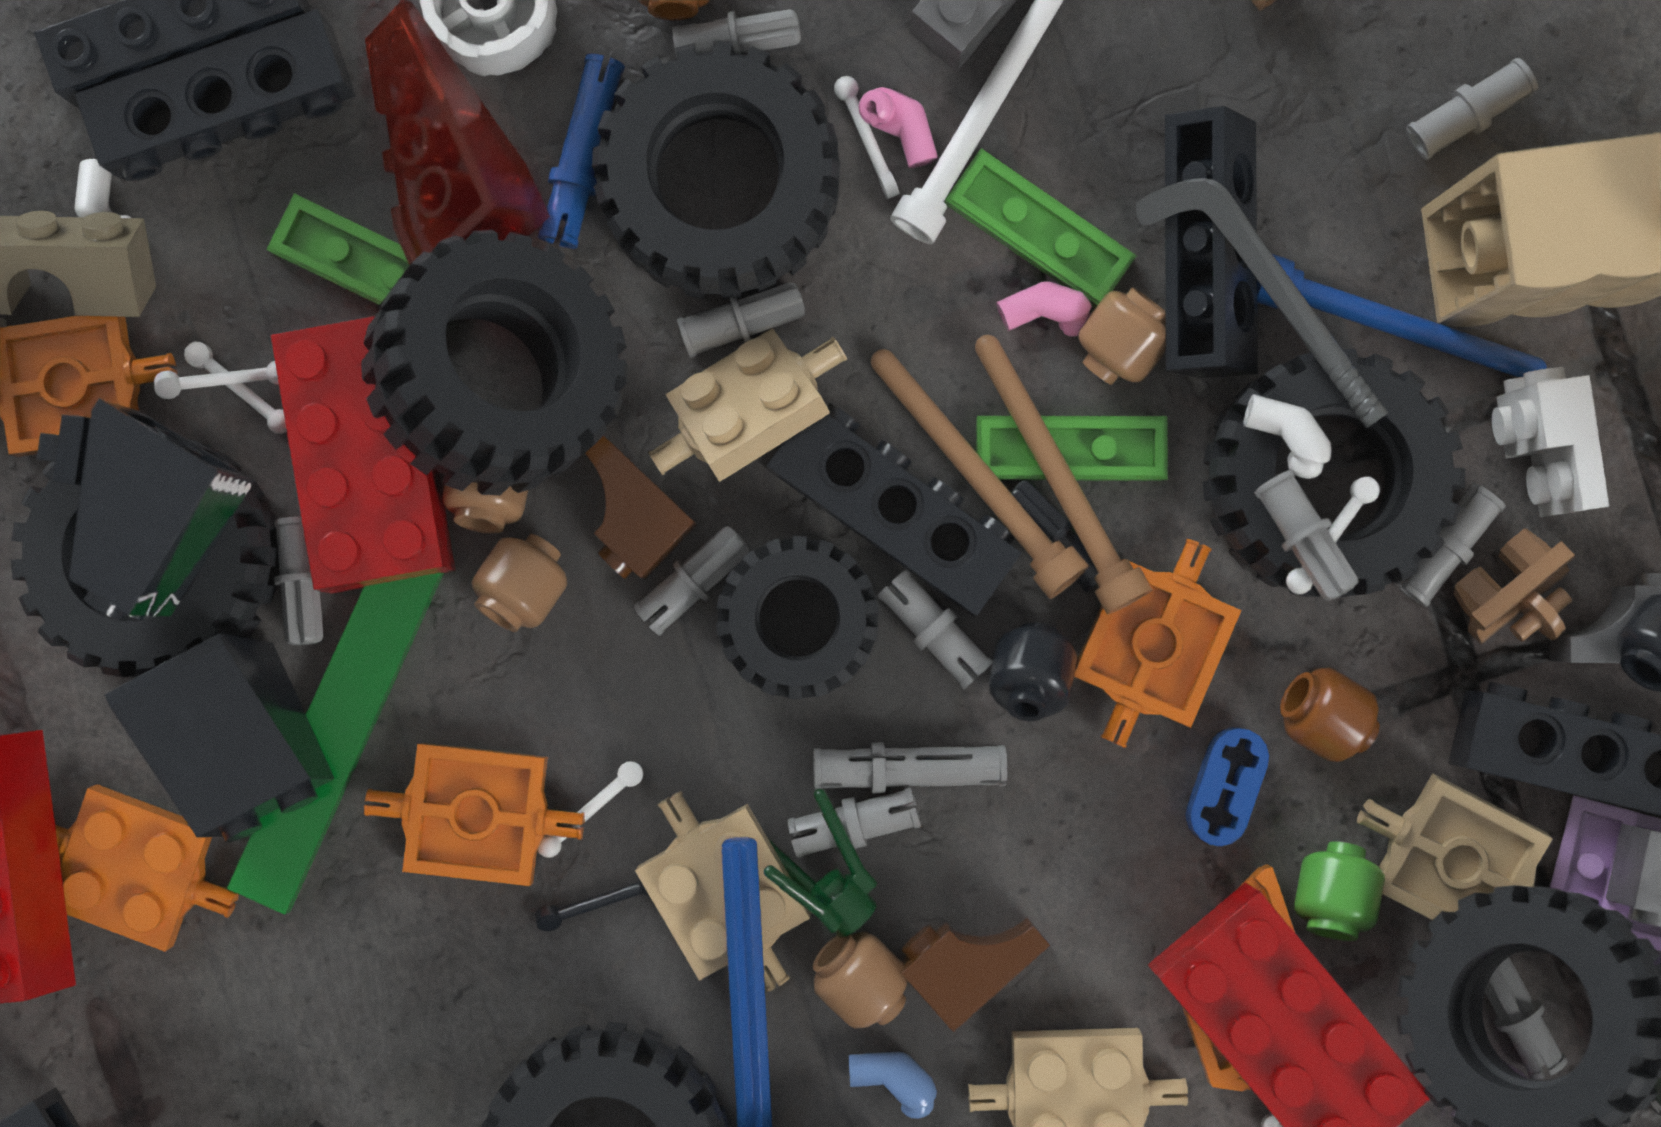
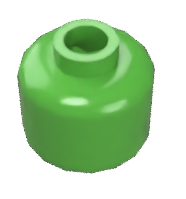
M1329 842L1327 851L1314 852L1304 857L1299 874L1294 910L1299 917L1307 922L1306 930L1308 932L1333 940L1357 941L1359 933L1370 931L1375 927L1379 917L1385 874L1378 865L1365 859L1366 849L1345 842Z

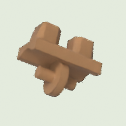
M1525 528L1503 546L1498 556L1517 575L1514 580L1502 589L1479 566L1455 585L1453 594L1465 613L1470 617L1468 632L1481 645L1518 614L1523 612L1524 616L1510 627L1511 632L1518 640L1523 642L1537 630L1551 640L1558 638L1566 631L1565 625L1558 613L1569 605L1572 599L1561 587L1557 588L1545 599L1542 595L1569 574L1570 570L1567 564L1574 559L1575 554L1562 541L1551 549L1546 542Z

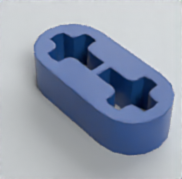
M1236 727L1223 729L1213 736L1205 752L1187 804L1185 817L1188 828L1194 836L1209 845L1225 846L1234 843L1242 836L1248 825L1269 761L1267 745L1259 735L1251 730ZM1240 738L1246 740L1245 751L1253 755V761L1250 767L1239 765L1232 783L1229 784L1225 781L1230 769V761L1222 758V750L1225 745L1236 747ZM1222 789L1229 790L1224 803V811L1232 815V822L1229 827L1218 825L1214 834L1208 833L1209 822L1201 818V811L1204 806L1215 807L1219 801Z

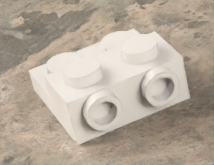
M1556 367L1524 373V377L1503 381L1505 394L1497 396L1498 407L1494 408L1492 413L1494 437L1499 445H1504L1506 459L1531 455L1532 467H1529L1527 470L1526 485L1531 502L1534 505H1538L1540 517L1609 507L1590 376L1566 378L1564 367Z

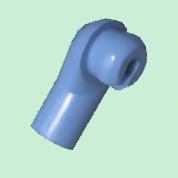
M900 1051L848 1055L850 1087L884 1085L902 1104L901 1111L910 1118H923L933 1110L934 1099L937 1094L933 1079L910 1055Z

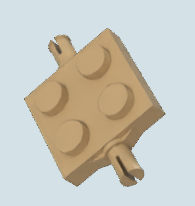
M771 328L757 338L745 342L733 353L704 371L692 375L683 384L665 394L678 415L680 433L652 451H648L662 475L695 454L698 459L708 463L720 482L828 415L830 411L818 392L815 378L839 363L846 361L847 357L833 336L801 357L798 353L787 349L774 329Z
M1432 773L1414 806L1407 810L1403 816L1368 799L1363 805L1366 812L1360 810L1357 817L1358 824L1364 825L1389 838L1387 853L1379 865L1385 874L1382 894L1431 920L1442 911H1457L1459 909L1458 900L1476 892L1492 893L1495 887L1512 885L1535 887L1533 884L1536 866L1552 841L1547 832Z
M682 791L673 794L671 798L668 797L658 804L677 837H675L665 851L638 865L635 872L700 981L728 965L722 843L724 840L733 837H751L755 839L758 853L764 982L766 992L772 991L776 988V984L781 986L790 977L786 974L771 946L780 935L810 919L811 912L764 875V868L772 865L784 875L790 877L748 804L721 819L698 823L684 799Z
M1139 1028L1012 1031V1064L1006 1078V1084H968L969 1112L1007 1110L1013 1127H1144L1150 1106L1188 1105L1186 1078L1148 1080L1143 1068V1039Z

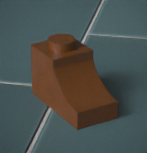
M603 435L594 446L585 452L600 475L606 497L603 524L594 532L605 545L597 553L624 579L632 571L640 578L647 579L691 533L697 524Z
M1028 918L1007 931L989 936L961 934L954 931L947 922L937 931L931 925H927L915 934L902 948L901 951L907 957L902 961L904 967L901 970V974L954 1032L1042 954L1050 944Z

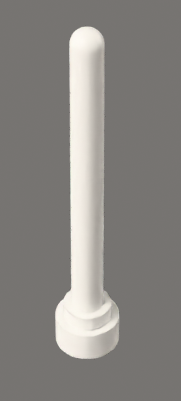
M1034 0L923 188H915L911 195H903L890 216V220L903 232L927 244L934 243L946 223V219L943 216L947 209V205L944 203L945 198L1064 0Z

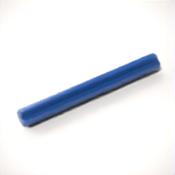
M733 837L723 841L721 851L737 1127H772L757 842L751 837Z

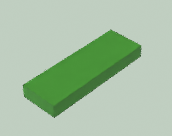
M982 148L944 202L953 211L1060 285L1083 292L1094 308L1097 307L1106 294L1113 291L1137 256Z
M297 194L293 195L266 249L271 254L377 305L382 303L409 265L421 255Z
M1012 416L976 417V452L1000 481H1024L1025 479L1029 481H1047ZM1041 416L1077 481L1168 480L1167 416Z

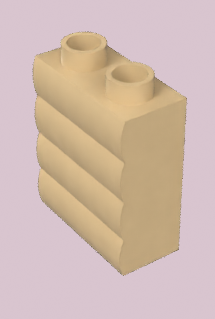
M1661 133L1497 154L1421 208L1436 318L1439 324L1450 327H1473L1493 323L1512 314L1522 317H1550L1565 314L1586 305L1603 308L1626 307L1661 296Z

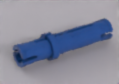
M592 53L585 55V65L558 167H552L550 170L548 183L553 188L542 227L537 236L542 241L553 244L560 221L564 220L565 226L559 244L560 247L578 248V238L589 196L596 195L594 186L597 185V180L594 178L595 172L592 168L593 148L598 147L601 141L597 128L604 111H612L615 99L614 94L618 90L620 78L625 69L623 63L610 57L603 82H599L598 77L604 55Z

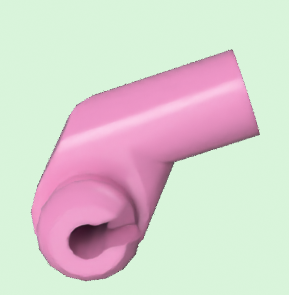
M884 87L869 90L862 96L859 102L861 118L873 127L900 138L908 168L922 167L938 160V154L925 110L917 100Z
M1050 281L1040 282L996 302L999 315L1008 331L1043 316L1058 322L1059 328L1064 334L1072 337L1078 336L1080 328L1091 315L1089 311L1092 307L1091 302L1083 292Z

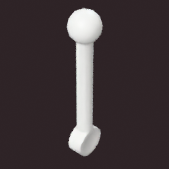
M840 77L834 84L835 95L846 102L878 175L881 188L887 199L899 195L895 179L886 165L869 124L860 116L859 101L856 96L859 90L858 83L852 77Z
M192 342L186 347L184 357L188 364L196 368H205L211 374L229 372L213 359V353L209 346L201 342ZM243 383L226 385L267 419L268 428L276 434L287 432L283 409L275 410Z
M272 361L266 368L179 377L172 371H163L154 378V388L159 397L172 399L178 396L183 389L269 380L276 385H279L275 361Z
M1362 477L1352 483L1350 487L1352 498L1328 530L1335 543L1361 506L1377 499L1380 488L1373 478ZM1303 567L1293 569L1286 579L1287 587L1295 594L1307 593L1313 584Z
M634 761L622 764L618 769V777L577 813L584 812L586 822L623 788L639 784L644 775L641 765ZM566 823L563 824V825H567V826H576V827H580V826H581V825H575V824H566ZM544 835V839L537 851L543 857H554L560 852L561 842L567 837Z

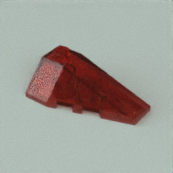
M401 0L365 38L375 110L386 116L390 149L383 151L382 156L385 172L395 175L399 205L391 208L393 228L408 264L410 265L423 252L431 253L439 242L455 235L463 237L464 241L467 240L473 231H495L498 235V241H503L510 232L529 236L550 215L526 163L413 3Z

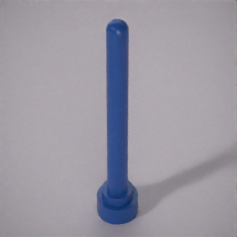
M1273 254L1311 308L1518 378L1524 377V373L1547 369L1546 363L1539 357L1304 278V271L1294 268L1295 262L1293 260ZM1257 280V303L1277 309L1276 304Z

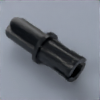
M1025 479L1010 493L1053 543L1060 541L1066 549L1073 546L1087 562L1089 568L1076 581L1086 593L1089 592L1097 584L1094 577L1099 573L1072 524L1031 481Z

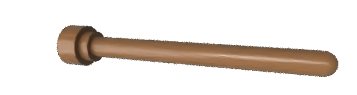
M992 335L981 336L976 341L975 351L1099 573L1094 577L1099 586L1095 594L1106 614H1112L1146 596L1152 591V588L1140 567L1133 569L1128 559L1121 561L1000 342Z
M887 349L877 350L871 357L873 370L1031 556L1033 561L1030 563V566L1037 573L1033 577L1036 584L1049 599L1056 597L1072 585L1089 568L1087 562L1073 546L1066 549L1060 541L1053 543L895 355Z

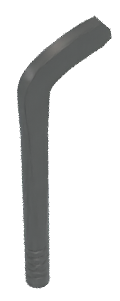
M1189 179L1168 185L1136 202L1137 218L1141 225L1154 224L1183 211L1201 210L1205 212L1241 256L1325 373L1336 384V388L1339 392H1342L1344 399L1349 401L1350 407L1355 410V414L1364 426L1368 428L1388 414L1383 404L1371 392L1369 385L1365 384L1363 377L1358 375V370L1352 366L1350 359L1261 240L1225 187L1212 179Z

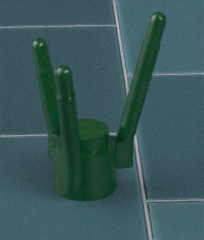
M819 788L815 790L814 798L851 874L843 875L838 869L827 873L816 883L769 839L790 877L784 875L772 865L764 868V875L787 895L814 914L831 933H835L839 938H843L859 929L874 913L877 903L868 893L875 888L878 882L863 867L826 791Z

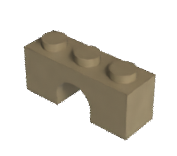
M32 211L21 216H0V314L11 315L31 285L28 269H38L55 275L66 285L72 297L75 316L140 317L156 288L144 218H121L120 215L113 212H98L86 217H56L54 213L49 211Z

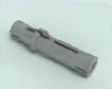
M884 742L871 743L870 748L862 749L814 748V789L871 787L872 793H885L886 787L1006 786L1005 745L983 747L885 748Z

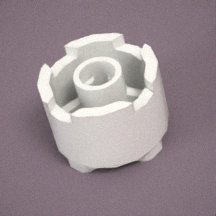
M419 0L424 20L452 60L466 67L468 71L481 76L490 74L502 75L522 70L538 58L545 48L551 45L557 30L555 25L557 16L555 0H497V5L494 8L485 11L482 0Z

